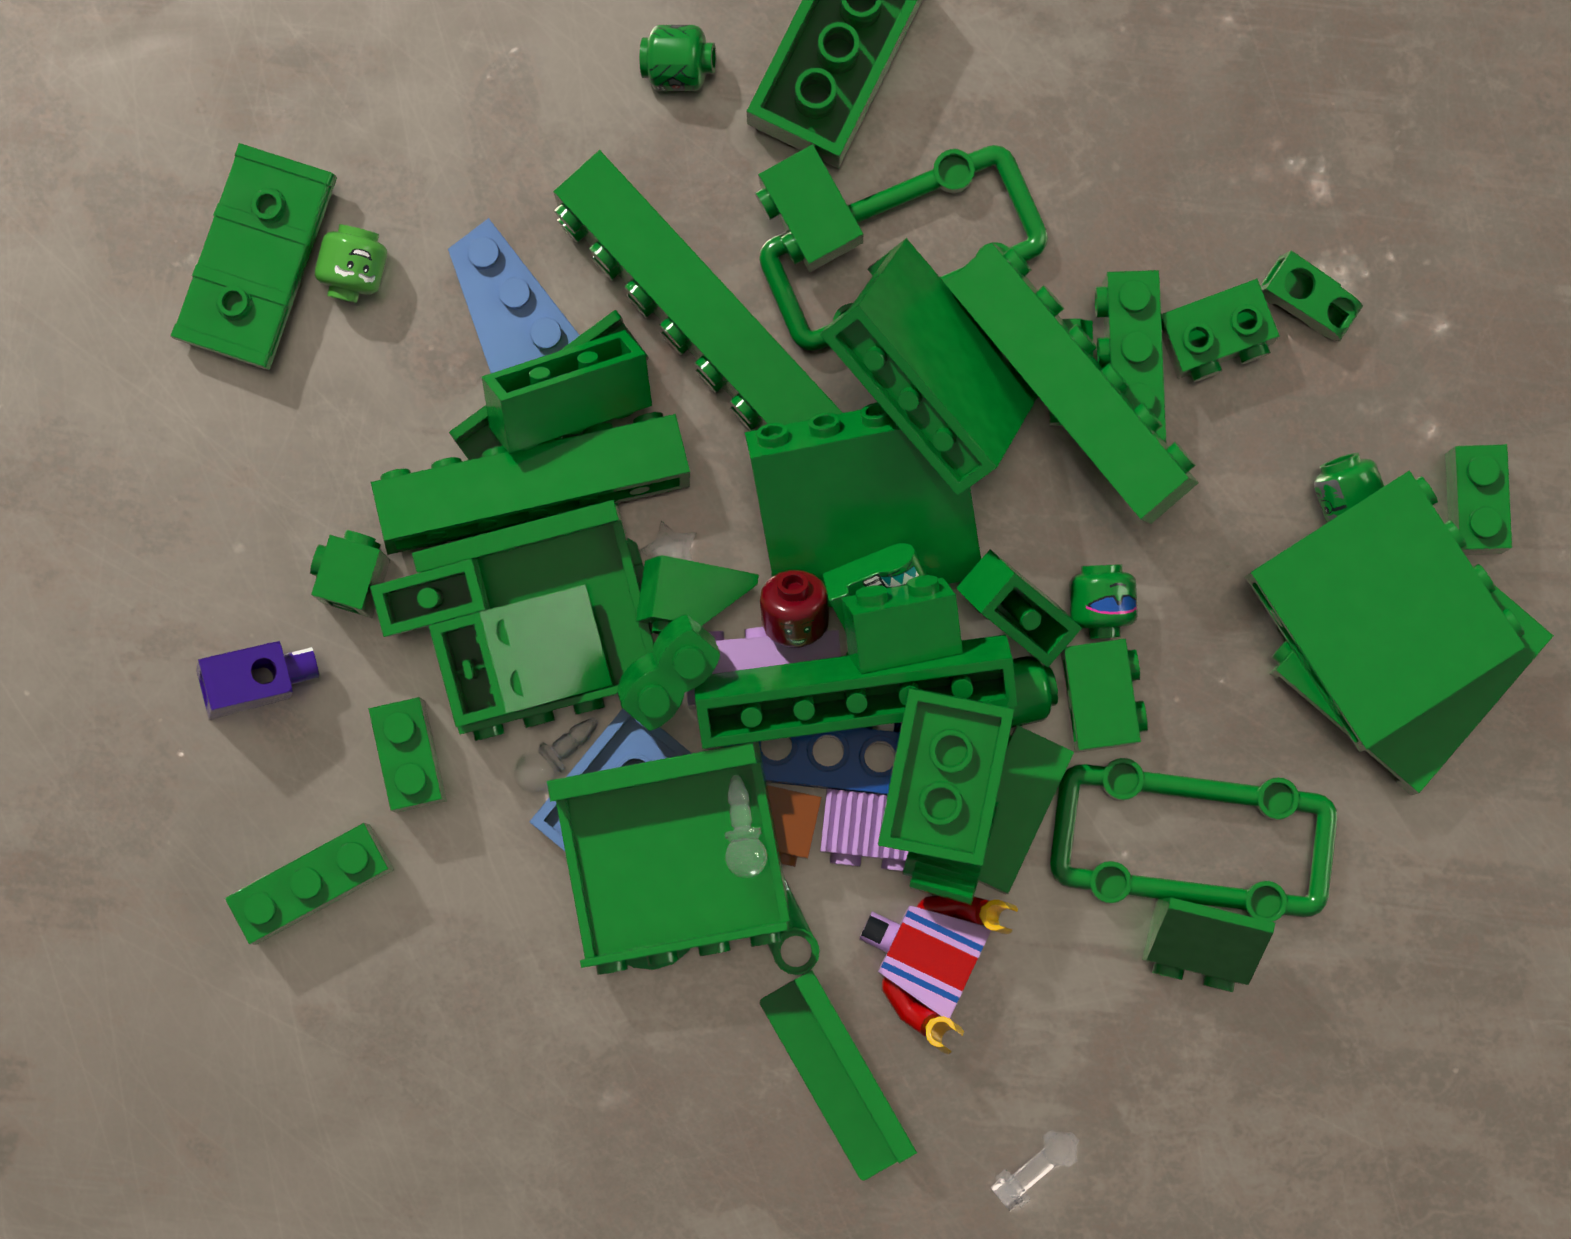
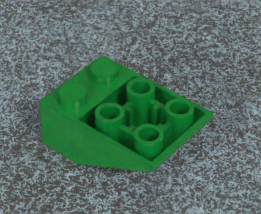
M586 584L429 625L456 727L613 685Z

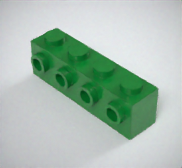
M1159 270L1107 272L1102 282L1103 286L1095 287L1096 318L1104 317L1105 333L1104 338H1097V362L1102 368L1110 363L1122 375L1130 386L1123 393L1135 407L1143 402L1163 425L1156 432L1167 444Z

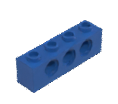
M894 723L893 731L872 729L873 726L789 737L792 749L788 756L781 760L767 758L761 750L762 741H759L766 782L887 795L893 766L885 772H875L867 766L864 755L869 746L883 743L892 749L895 757L902 723ZM822 738H834L843 748L842 759L833 766H823L813 756V747Z

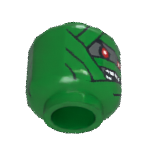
M657 25L652 29L649 38L643 37L641 40L639 53L642 78H649L655 90L697 91L702 88L706 74L715 73V43H706L703 30L696 25Z

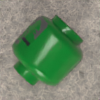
M1359 453L1347 454L1320 466L1322 473L1314 481V490L1327 523L1384 487L1377 464L1371 459H1361Z

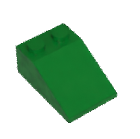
M1171 897L1156 899L1142 960L1154 963L1152 970L1154 974L1183 980L1184 971L1205 975L1204 986L1233 992L1235 983L1249 985L1273 935L1276 923Z

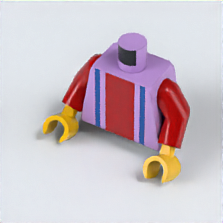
M928 896L922 899L917 907L908 906L900 924L872 911L860 935L859 940L886 952L878 972L884 976L882 992L899 1019L921 1035L927 1037L929 1043L942 1053L950 1054L952 1052L942 1044V1037L947 1031L955 1030L962 1036L964 1034V1030L952 1021L950 1017L991 930L1001 934H1010L1012 932V929L1000 926L999 916L1003 910L1009 909L1018 912L1017 906L996 899L989 901L974 896L972 905L939 896Z

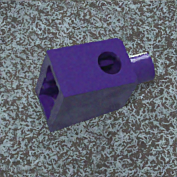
M280 641L198 659L196 669L209 720L290 699L293 693L291 684L319 678V670L312 647L283 654ZM267 668L273 675V681L264 684L258 683L252 677L251 672L254 669Z

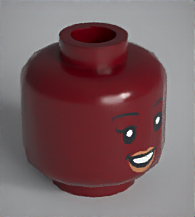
M789 570L776 574L763 586L760 596L761 621L766 635L771 640L786 647L800 648L814 643L823 636L829 624V604L827 590L824 583L817 576L802 570Z

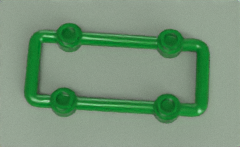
M987 146L969 154L959 149L946 150L937 157L932 170L848 205L855 220L859 223L939 188L949 193L962 192L969 187L974 173L995 165L1027 235V240L1011 247L1027 262L1042 254L1048 240L1046 227L1019 166L1011 152L1002 146ZM784 232L765 242L760 251V265L794 342L804 350H821L829 346L820 336L826 326L814 331L810 329L780 261V256L787 254L780 237L787 234V232ZM992 242L1005 252L1011 248L1002 243ZM988 243V244L984 245L983 247H981V248L979 249V251L977 252L976 256H977L984 248H986L990 243ZM963 267L940 276V278L946 283ZM853 303L840 307L835 313L833 321L847 311Z
M1128 758L1113 760L1106 767L1089 764L1074 765L1066 770L1059 784L1050 870L1054 879L1061 885L1069 888L1091 890L1093 896L1105 903L1119 902L1127 895L1155 899L1171 897L1196 904L1246 910L1250 917L1270 922L1278 920L1282 915L1312 917L1324 909L1329 898L1338 822L1337 809L1334 803L1326 796L1318 793L1298 791L1296 786L1285 778H1272L1261 786L1144 772L1139 764ZM1080 786L1103 787L1111 798L1117 800H1128L1139 792L1256 806L1265 817L1273 820L1287 818L1295 811L1316 814L1317 822L1308 896L1286 894L1281 886L1271 881H1261L1252 885L1249 889L1131 875L1124 865L1114 861L1104 862L1096 866L1094 870L1071 867Z

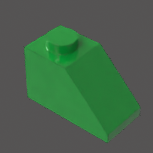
M664 555L645 560L636 621L652 624V633L658 635L671 621L685 614H688L702 626L757 586L759 574Z

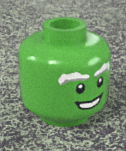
M339 224L338 232L332 231L324 235L315 267V278L320 283L329 286L327 296L357 303L359 294L371 295L378 291L387 259L386 247L378 242L379 234Z

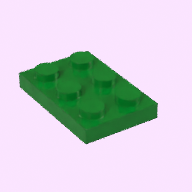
M909 687L877 843L878 846L983 866L1014 708Z

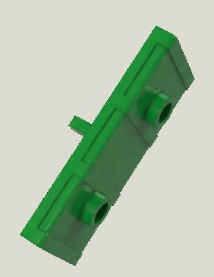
M238 143L234 155L235 159L220 201L215 208L212 224L198 263L193 270L189 289L170 337L270 371L337 177L331 172Z

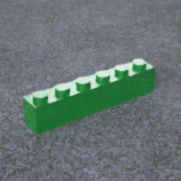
M991 242L949 279L945 285L1141 520L1152 524L1199 483L1189 472L1196 466L1195 463L1178 443L1174 442L1168 447L1156 432L1163 425L1143 402L1135 407L1123 392L1130 386L1122 375L1110 363L1104 368L1101 367L1091 355V352L1097 346L1083 329L1077 324L1070 329L1058 315L1064 310V307L1046 286H1042L1039 290L1034 287L1026 277L1032 269L1013 247L1005 252Z
M651 412L636 417L632 424L615 428L610 423L593 425L583 431V435L565 439L560 436L539 443L536 447L529 450H518L508 453L504 446H498L484 451L482 457L462 461L461 458L450 457L438 460L431 465V469L413 473L409 469L391 470L380 476L381 480L371 482L386 552L387 555L492 532L610 500H617L618 503L687 488L690 487V469L676 414L663 416L661 412Z
M1007 635L962 640L963 654L860 674L849 656L711 674L706 681L695 688V702L702 749L900 723L903 719L909 687L1007 707H1018L1013 658Z

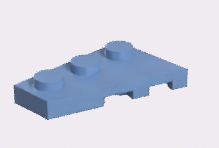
M489 218L448 248L491 373L558 352L580 336Z

